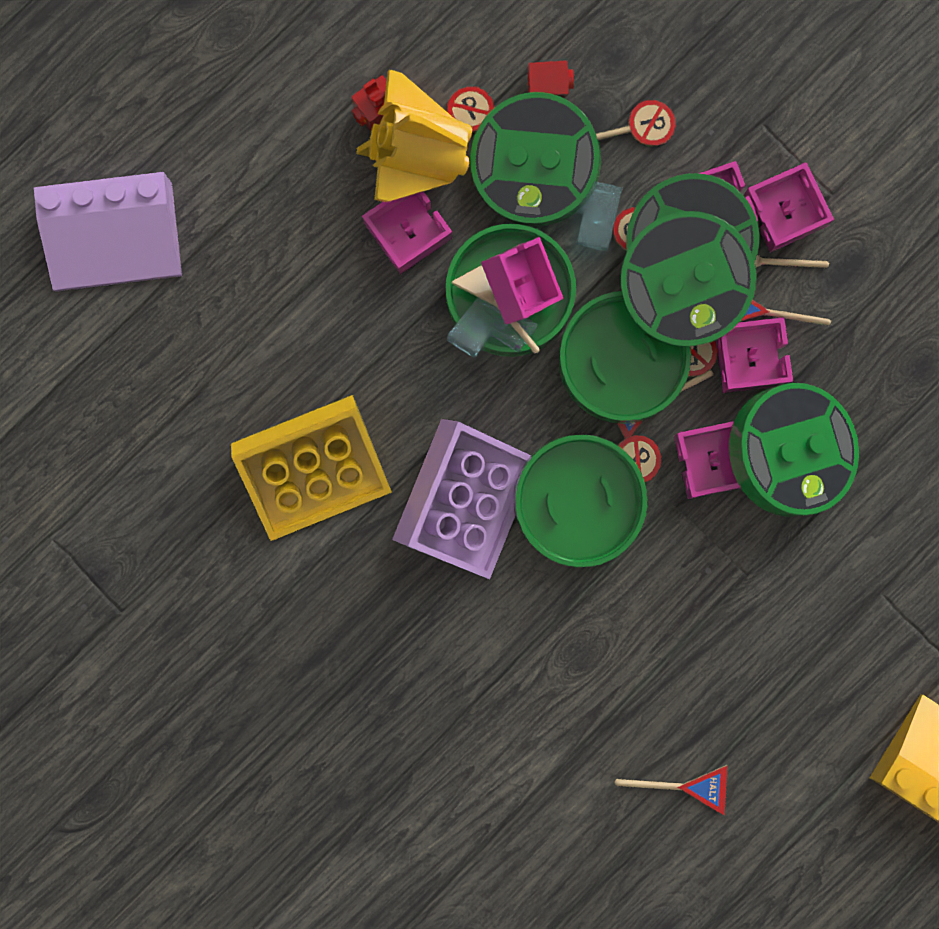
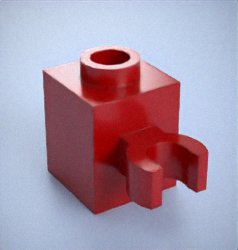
M567 61L528 63V93L544 92L566 98L569 94V89H574L573 69H568Z
M383 75L376 80L373 78L363 85V89L351 96L354 108L351 110L353 117L361 127L366 124L370 131H372L373 124L380 125L383 115L378 114L385 101L387 80Z

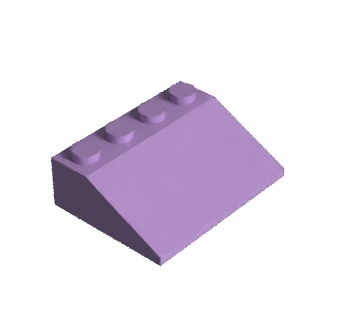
M164 172L34 187L37 223L53 291L182 276L172 183Z
M441 419L392 540L490 579L515 518L514 490L516 481L522 467L531 455L458 421Z

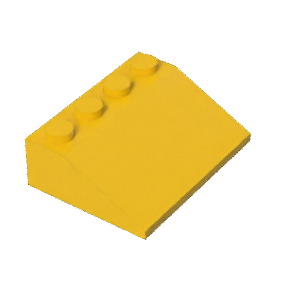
M353 395L231 443L232 459L270 541L392 493Z
M920 694L869 778L939 823V705Z

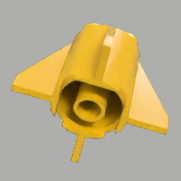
M389 70L387 72L384 105L378 112L379 115H383L380 125L373 124L370 140L357 148V154L370 157L371 160L376 161L373 164L375 168H378L374 200L390 202L452 183L458 175H465L469 166V158L466 156L467 143L472 135L471 125L454 119L403 73Z

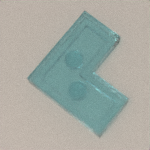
M597 182L588 201L577 211V213H582L583 217L576 244L603 251L608 250L622 187Z
M480 298L474 301L447 337L448 342L472 357L478 354L491 336L518 353L526 344L510 323L505 325L498 308ZM528 318L517 321L531 338L538 324Z

